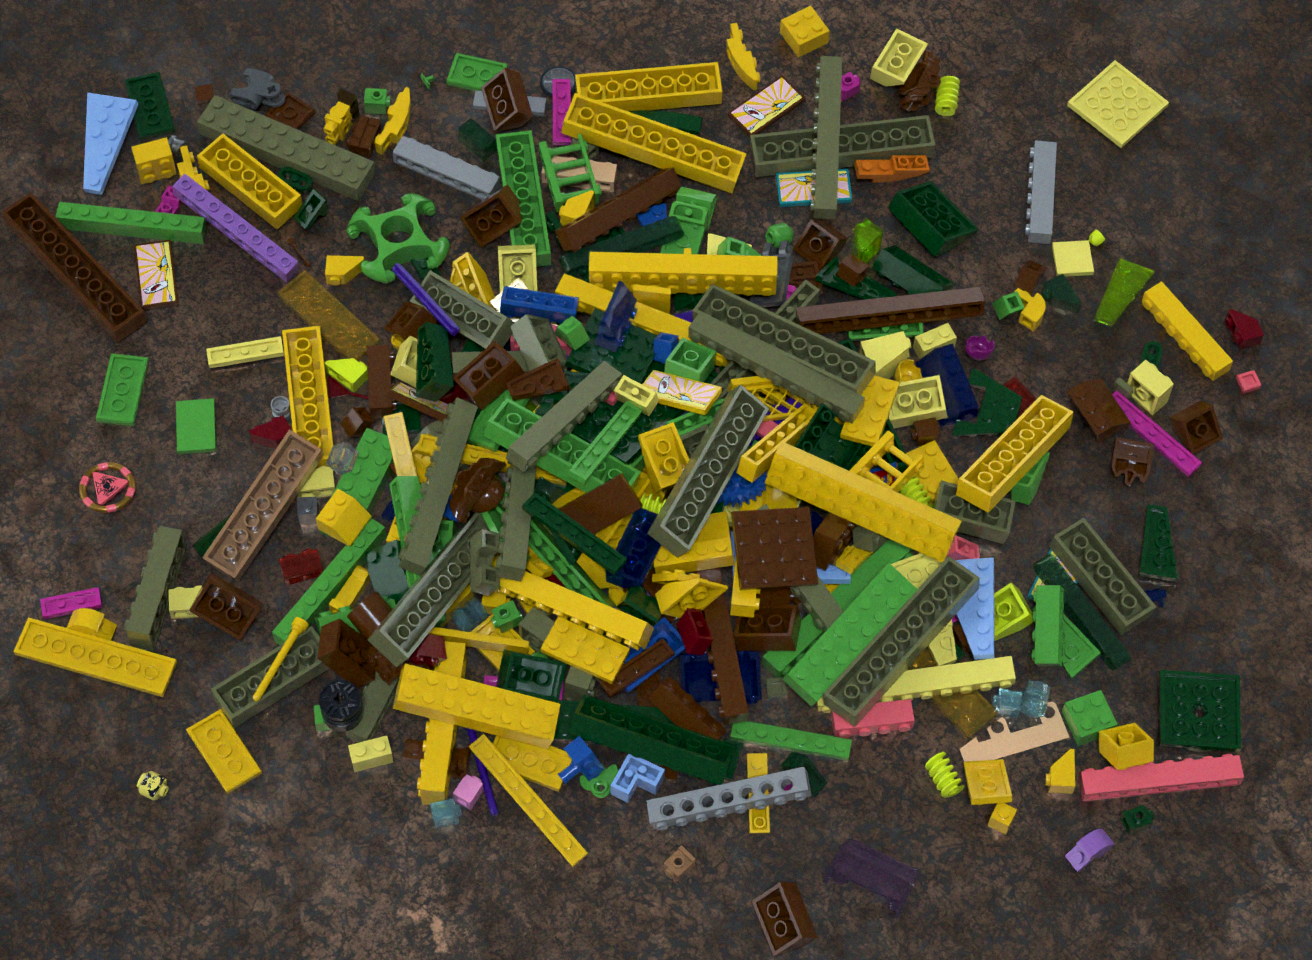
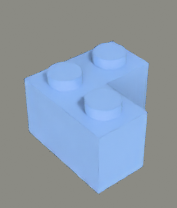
M628 754L610 786V793L629 803L637 787L656 795L665 779V769L647 760Z

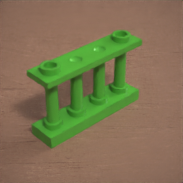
M578 134L577 144L554 149L548 148L546 141L539 142V154L556 212L560 211L563 203H566L567 199L590 190L595 191V204L599 203V196L602 195L600 185H596L587 155V141L583 140L581 134ZM580 151L582 157L581 159L557 164L551 161L553 156ZM583 165L586 170L585 174L561 179L559 177L556 178L555 175L557 171ZM588 180L591 187L590 189L566 194L564 192L561 193L559 189L564 185Z

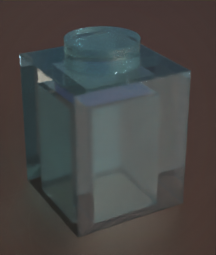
M999 688L998 694L994 695L992 700V706L995 707L994 714L1018 718L1023 693Z
M454 798L430 803L435 829L459 824L458 817L462 816L460 805H455Z

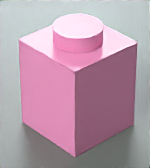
M466 774L453 792L454 801L471 810L484 791L482 781L476 776L471 777Z

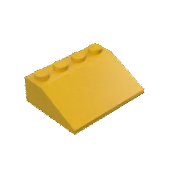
M727 511L710 514L690 551L679 557L673 555L651 537L656 574H661L663 570L674 572V570H684L687 573L735 565Z

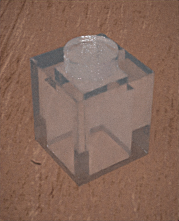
M347 442L333 445L326 465L338 475L353 470L359 452Z

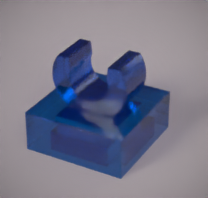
M1157 588L1144 591L1152 602L1157 600L1159 607H1164V601L1161 598L1167 597L1165 589Z

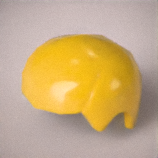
M904 359L895 369V381L901 383L921 379V368H917L914 365V360Z

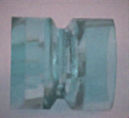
M475 597L464 604V608L459 607L451 613L455 624L461 631L465 632L472 630L475 627V623L480 624L488 618L485 608Z
M1028 681L1024 689V697L1020 707L1021 712L1031 717L1039 718L1045 716L1048 705L1047 701L1051 691L1050 686L1039 681Z

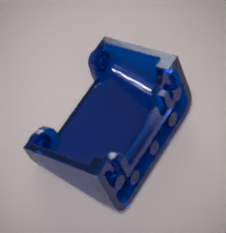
M736 651L747 704H755L757 700H762L760 652ZM704 652L703 655L679 654L681 688L686 693L692 695L697 703L702 701H720L715 698L714 688H717L716 681L712 682L711 670L714 669L713 664L708 662L707 652Z

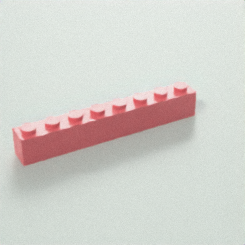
M1225 754L1216 758L1205 756L1197 760L1186 758L1178 762L1173 760H1166L1159 764L1149 762L1141 766L1128 767L1125 770H1117L1113 766L1105 767L1102 770L1089 768L1080 773L1078 780L1082 801L1241 785L1244 774L1240 756Z

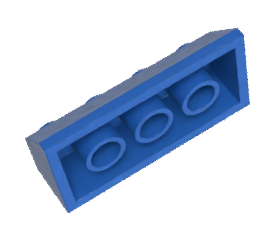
M504 286L500 313L506 317H523L528 314L547 318L550 323L558 322L562 324L571 316L576 318L579 297Z
M665 617L653 626L654 630L646 649L663 638L674 651L675 656L624 689V691L631 692L686 650L685 644H683L684 641H682L683 638H681L679 632ZM630 648V652L623 664L643 652L644 649L639 648L637 651Z

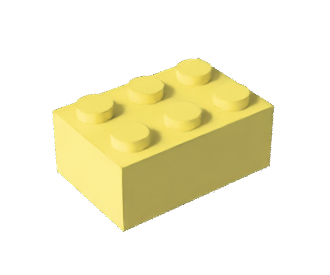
M535 244L498 246L500 293L503 291L504 286L511 285L518 278L529 290L537 291Z
M940 375L900 383L889 414L893 428L913 425L914 421L936 417V420L948 418Z

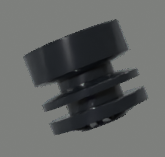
M346 680L330 682L322 689L319 695V705L323 721L328 728L336 732H346L358 726L363 718L364 711L359 689L353 683Z

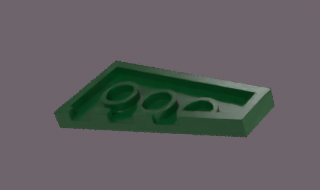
M836 257L815 278V281L864 300L897 295V293L867 275L863 281L853 287L837 276L838 264L841 260Z
M1151 504L1147 506L1139 576L1178 582L1179 578L1176 571V559L1173 552V540L1171 539L1167 507Z

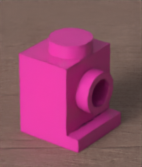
M848 72L842 76L841 102L859 93L861 81L858 75H852L851 72Z

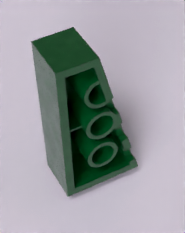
M425 322L418 329L416 397L436 402L454 387L447 330L443 326Z

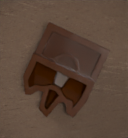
M1116 437L1111 466L1115 477L1125 474V485L1128 487L1131 486L1135 477L1139 478L1140 482L1145 483L1150 474L1154 444Z

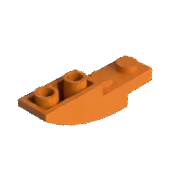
M892 155L890 160H855L854 162L857 179H871L872 183L904 180L930 171L926 155Z

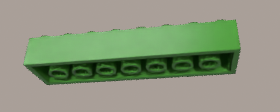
M532 130L496 134V148L502 187L508 184L518 198L522 222L509 229L511 246L535 244L536 267L551 265V251Z
M506 398L488 420L484 436L508 449L541 416ZM572 433L569 435L565 434L561 442L557 446L553 445L549 453L545 457L541 456L536 464L586 493L621 473L634 490L641 471L628 464H624L609 454L585 485L568 476V472L589 447L590 443Z
M887 563L788 671L782 680L810 706L814 705L918 589L890 563Z

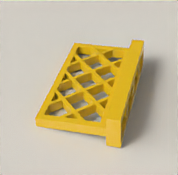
M752 376L731 379L727 387L729 392L742 385L753 395L756 392H762L767 395L763 401L759 400L769 408L771 414L765 415L762 422L786 419L797 410L795 405L798 402L801 404L805 403L811 407L810 403L804 398L802 399L800 396L791 394L781 386H776L765 377ZM778 389L782 391L784 395L782 396V398H779L772 393L773 390ZM786 395L796 400L793 405L783 400ZM768 397L778 402L775 408L766 403ZM781 404L788 408V413H782L777 410L778 406Z

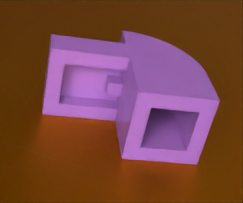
M1096 829L1076 843L1077 845L1065 857L1076 871L1079 872L1094 858L1103 856L1115 844L1103 829Z

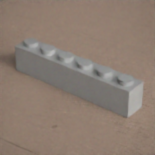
M402 136L393 150V160L395 163L484 200L500 188V177L497 174L485 171L477 165L466 163L460 158L452 157L444 151L440 152L433 149L430 145L421 144L413 138Z
M1035 140L1034 147H1030L1029 158H1032V162H1029L1028 173L1032 174L1031 178H1028L1027 188L1031 189V192L1027 194V204H1030V208L1026 210V219H1029V224H1026L1025 235H1028V242L1050 244L1057 142Z

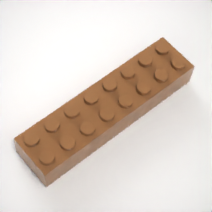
M289 429L202 557L205 563L238 583L324 456L322 449Z

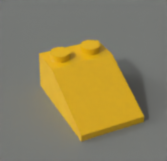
M672 422L638 435L647 474L655 494L674 487L689 461L675 424Z
M697 578L667 583L655 593L661 614L681 618L687 608L701 610L706 608L728 589V586Z

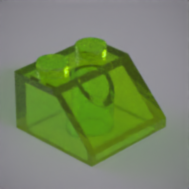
M866 218L862 223L859 222L853 230L852 253L868 264L881 250L883 230Z

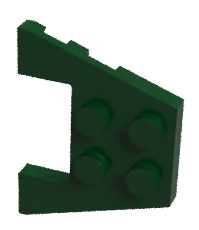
M972 368L968 386L986 390L976 424L957 419L952 437H976L977 435L987 434L988 436L1002 435L1017 420L1023 398L977 369Z
M564 371L571 390L590 374ZM571 390L546 394L542 397L539 407L535 410V414L543 417L553 407V404H557ZM600 402L593 412L592 424L606 426L610 421V417L607 415L605 402Z

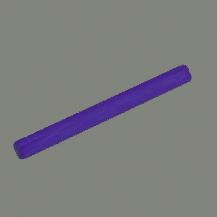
M395 263L392 271L450 334L453 336L457 335L460 328L401 264Z

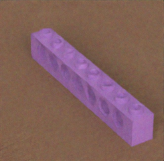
M185 173L172 186L175 197L201 217H205L206 221L286 283L298 272L299 264L295 258Z

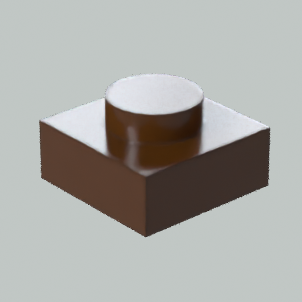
M406 739L402 759L420 763L421 758H424L423 741Z

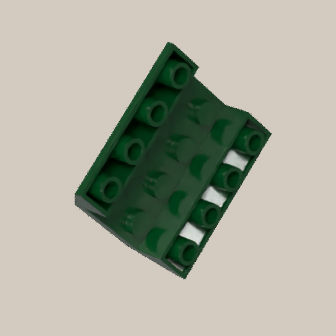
M821 403L794 447L849 471L872 446L840 438L843 427L834 420L837 414L824 403Z

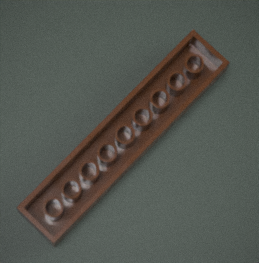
M32 192L1 212L5 225L116 343L122 341L147 322L144 310Z

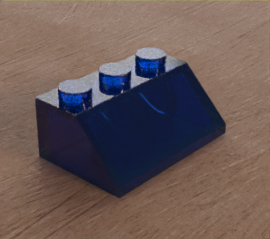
M619 281L601 320L595 345L613 352L617 351L618 346H623L626 338L624 333L629 332L632 325L630 319H634L638 311L635 308L636 298L622 281Z

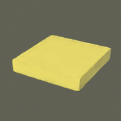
M1089 240L1052 242L1057 277L1094 274Z

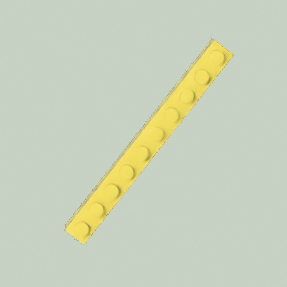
M1012 656L906 670L877 703L911 699L912 701L913 698L920 697L921 699H930L934 695L946 697L955 692L967 694L971 693L972 690L988 691L992 687L998 686L1000 688H1009L1012 684H1015L1016 679ZM822 696L816 702L818 712L831 713L832 710L824 705V697Z

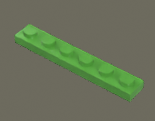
M626 401L570 468L568 476L585 485L639 419L643 410Z
M749 721L733 723L730 740L846 761L849 760L852 742L851 739Z

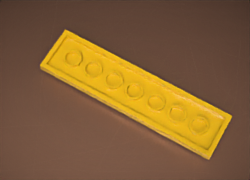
M29 617L13 651L15 655L160 697L164 696L177 664V660L174 658Z

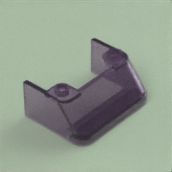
M847 839L836 852L823 882L827 884L831 878L835 883L841 885L852 881L886 898L885 902L888 908L895 911L894 917L898 918L904 911L920 879L921 873L857 840Z

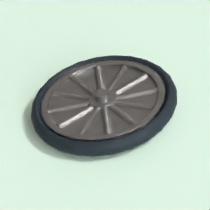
M563 66L547 69L540 78L542 91L550 97H553L552 79H570L571 94L576 89L575 73Z

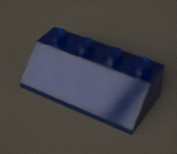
M953 344L935 348L916 362V367L921 368L922 378L940 375L948 418L938 420L941 427L955 424L957 419L966 421L977 418L979 405Z
M643 508L633 513L616 548V551L627 558V563L615 576L605 570L606 582L622 588L643 585L662 546L648 534L658 514Z

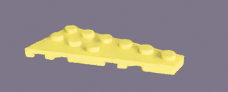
M919 553L891 565L912 585L919 589L942 562ZM952 619L927 646L936 666L949 665L957 660Z

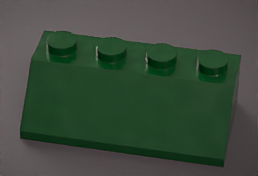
M896 245L882 249L872 267L881 277H887L892 280L891 283L893 285L906 289L909 295L952 290L955 286L954 282Z

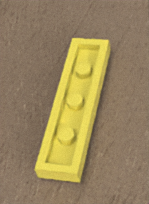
M281 336L206 349L209 368L284 356Z

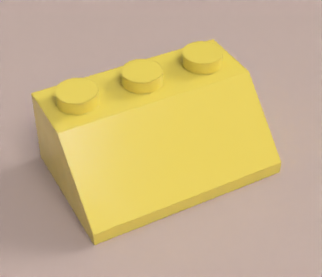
M896 28L873 65L870 79L885 87L904 85L927 48L928 43Z

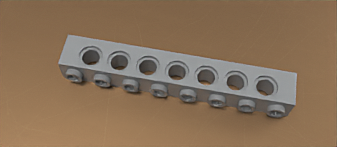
M805 767L646 800L649 822L653 829L666 830L669 826L673 825L685 826L688 822H704L708 818H722L734 812L741 814L753 808L764 809L767 805H783L791 800L802 801L812 795L808 773ZM789 784L793 785V787L790 790H784L785 786ZM767 789H773L771 794H764ZM753 793L750 799H744L746 794ZM733 797L732 802L725 803L727 798ZM709 801L714 802L711 807H705ZM688 806H694L691 811L686 812ZM669 810H674L672 815L666 816Z

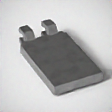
M788 241L780 242L778 255H776L777 249L772 247L773 244L771 242L764 243L762 256H777L776 295H751L750 302L760 307L783 305L786 301L793 263V246L789 245Z

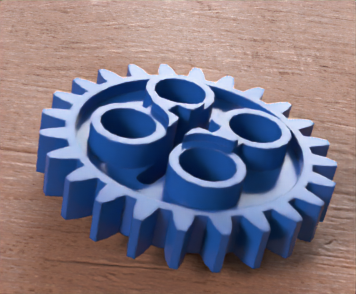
M738 463L717 503L719 504L724 501V506L731 503L732 507L739 503L741 507L743 502L750 504V499L756 501V495L762 496V491L766 490L765 485L767 484H765L767 471L751 483L736 473L739 466Z

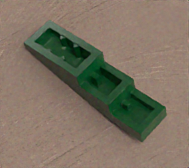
M650 110L629 111L690 134H700L703 121L702 117L683 113Z

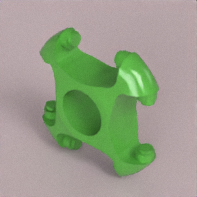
M409 192L401 197L403 205L406 206L379 215L370 216L369 207H359L350 219L346 229L348 236L351 239H355L359 236L360 232H365L379 253L376 260L372 262L363 261L360 264L362 273L368 278L388 284L396 279L394 272L390 271L395 263L403 264L411 262V259L422 260L427 257V267L432 270L438 269L445 260L450 249L448 239L441 237L437 242L429 240L418 223V216L424 213L431 216L436 213L434 203L421 195ZM398 231L407 232L412 235L408 240L401 243H392L385 239L389 234Z

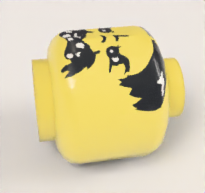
M154 771L143 773L137 782L139 793L153 801L158 800L160 797H165L169 789L167 779Z

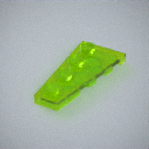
M1120 258L1094 320L1112 327L1125 311L1128 304L1133 301L1137 293L1145 286V283L1154 275V270Z

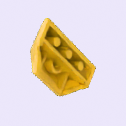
M466 252L453 261L450 282L495 309L490 303L495 298L486 273L471 254Z

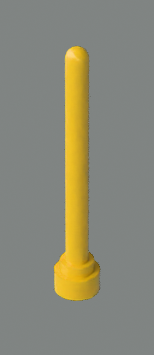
M295 617L291 624L292 631L254 693V701L261 699L298 635H301L308 628L309 624L304 619Z

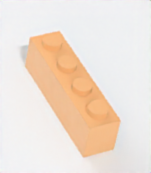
M557 155L551 158L552 163L555 162V164L576 160L574 157L566 158ZM589 160L596 185H600L601 191L614 192L617 164ZM583 165L557 171L555 175L556 178L559 177L561 179L585 174L586 170ZM542 168V183L548 184L544 168ZM589 180L564 185L584 189L591 188Z

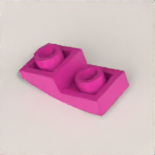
M168 186L161 196V203L155 212L177 214L182 201L174 196L172 186Z

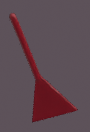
M329 375L327 380L328 398L351 395L369 400L367 395L348 391Z

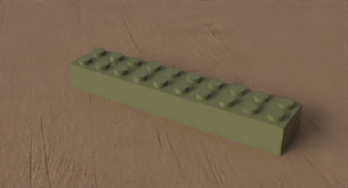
M214 95L197 121L200 135L215 140L223 133L252 157L281 169L284 167L294 168L309 175L312 178V182L357 201L360 200L376 174L374 161Z
M929 115L840 125L838 168L852 167L855 160H890L892 155H926L927 158L934 157L935 141ZM814 128L750 135L749 148L755 177L816 169V164H812L813 153H816V149H813V138H817V134H813Z
M714 284L710 285L692 310L693 320L702 311L859 395L863 393L876 374V361Z
M742 385L737 386L726 395L648 531L651 537L676 557L690 551L740 462L741 456L745 453L769 410L765 404Z
M474 512L468 517L466 523L461 525L367 639L396 668L412 655L469 584L470 538L481 529L489 530L481 513Z
M948 556L823 694L824 705L856 727L977 592L980 577Z

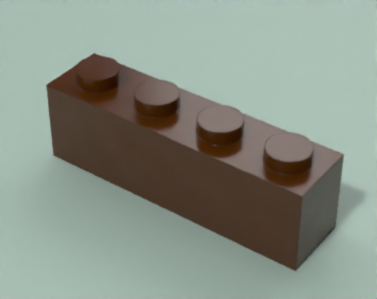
M389 344L366 346L370 415L374 419L391 415L393 410H397L396 400L387 396L389 390L395 385V383H392V379L395 377L391 375L393 369L391 363H394V352H390Z
M671 677L661 682L648 698L676 726L720 740L727 732L720 722L716 721L705 708L701 707L694 700L692 695L686 693L679 683Z

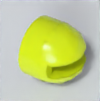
M1094 230L1089 236V242L1094 246H1098L1105 241L1104 236L1098 230Z

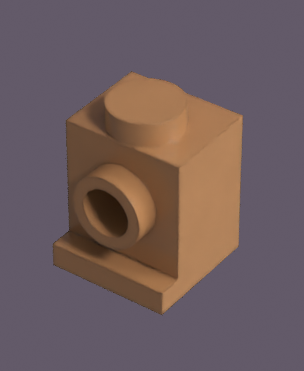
M681 845L664 862V872L670 879L674 878L679 882L695 867L696 859ZM679 861L681 865H676L675 863Z

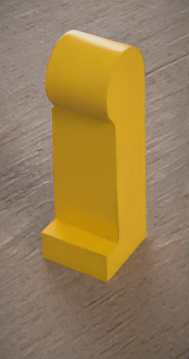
M358 565L354 569L352 575L348 578L335 599L332 598L330 601L329 609L331 613L338 612V608L350 605V608L355 606L370 581L366 568Z

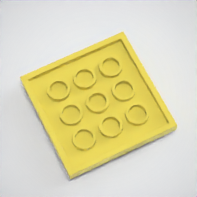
M1114 60L1071 98L1067 106L1122 148L1166 109L1169 102Z

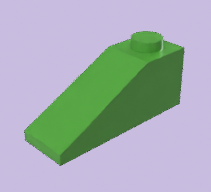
M1047 452L1011 489V500L1030 505L1037 493L1050 452Z

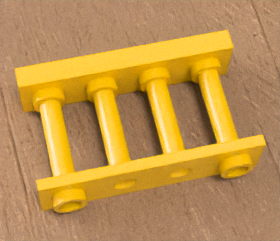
M887 431L849 471L899 492L916 473L919 474L923 470L924 455L920 454L916 460L912 459L894 446V434ZM886 452H890L909 465V467L901 473L883 460L882 456ZM874 465H878L897 479L889 486L872 474L870 469Z

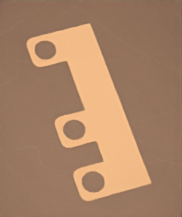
M1048 702L1037 707L1042 724L1010 733L1006 720L1003 717L999 718L997 721L1001 722L1004 726L1001 733L993 732L990 725L987 730L991 739L978 742L977 737H975L960 748L964 762L995 760L1069 738L1056 703ZM1044 707H1052L1055 710V715L1052 718H1046L1042 714Z

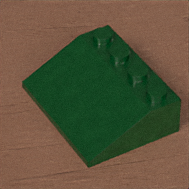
M932 181L898 191L888 206L893 215L935 257L948 253L979 230Z

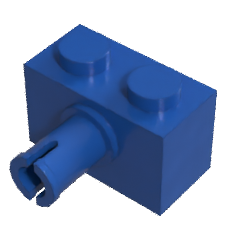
M580 736L563 748L572 760L568 767L558 773L565 784L578 773H582L590 781L599 776L601 771L604 770L600 761Z

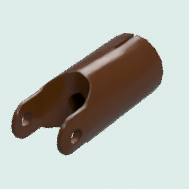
M457 743L454 744L449 774L455 779H458V777L461 779L467 774L471 750L469 747L457 749Z

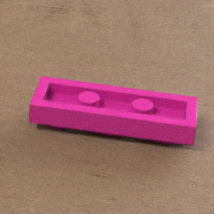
M99 587L40 599L44 620L70 615L79 608L92 610L103 608Z

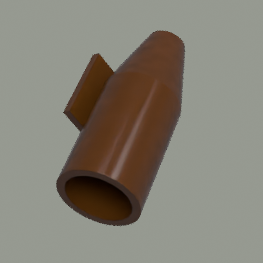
M376 591L359 603L347 615V618L367 640L391 612L392 608ZM369 641L368 643L371 647L363 655L367 663L376 670L380 678L388 686L400 676L405 663L432 670L427 664L414 665L413 662L406 661L396 668Z

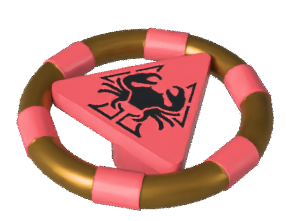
M114 462L100 463L90 468L83 475L79 484V494L83 503L89 509L100 513L115 512L125 507L133 498L136 488L135 479L132 473L121 464ZM108 469L117 470L127 480L98 472ZM92 476L98 504H95L86 492V487ZM129 485L125 497L120 502L102 506L107 501L113 500L118 492Z

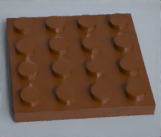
M809 507L733 511L731 513L740 590L817 586L819 584Z

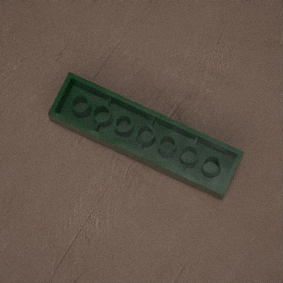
M584 694L574 713L569 733L576 737L580 736L598 745H605L616 751H622L636 758H643L654 764H660L674 771H680L689 774L691 777L701 778L711 784L718 785L723 784L736 749L735 745Z

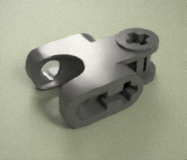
M246 68L243 73L249 85L244 88H233L229 94L233 103L254 110L258 109L260 104L277 108L282 106L286 100L285 95L281 92L280 85L275 82L272 75L252 68Z

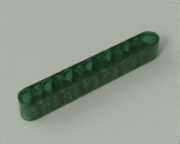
M670 216L581 248L578 251L567 253L559 259V262L565 274L576 277L589 272L590 252L642 253L680 239L684 235V231L677 217Z
M1048 554L1035 562L1033 569L1045 585H1060L1064 588L1065 612L1086 638L1101 652L1100 657L1108 668L1115 671L1129 662L1131 658L1126 648L1054 555Z

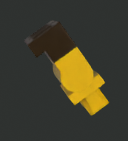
M341 88L337 93V104L330 109V114L327 113L324 117L326 125L323 130L327 134L325 140L333 145H336L338 140H345L346 134L360 114L357 95Z

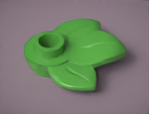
M616 764L609 766L607 769L604 767L600 775L590 781L584 775L580 776L581 786L585 790L592 791L593 795L597 798L607 797L610 794V786L618 773V767ZM604 786L605 789L600 792L599 788Z

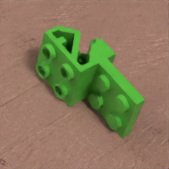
M680 187L676 195V201L671 206L670 219L660 253L684 254V248H691V254H699L705 231L708 232L718 198L716 194Z

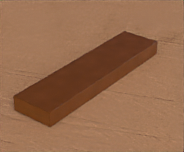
M662 638L623 664L613 684L604 680H599L598 684L611 699L675 656V653Z

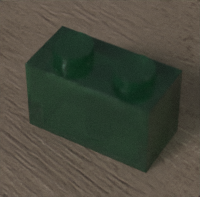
M472 118L468 119L458 128L459 141L483 162L497 151L496 139Z

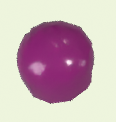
M985 335L981 337L970 336L965 342L966 353L977 361L988 359L995 348L994 340L988 341Z

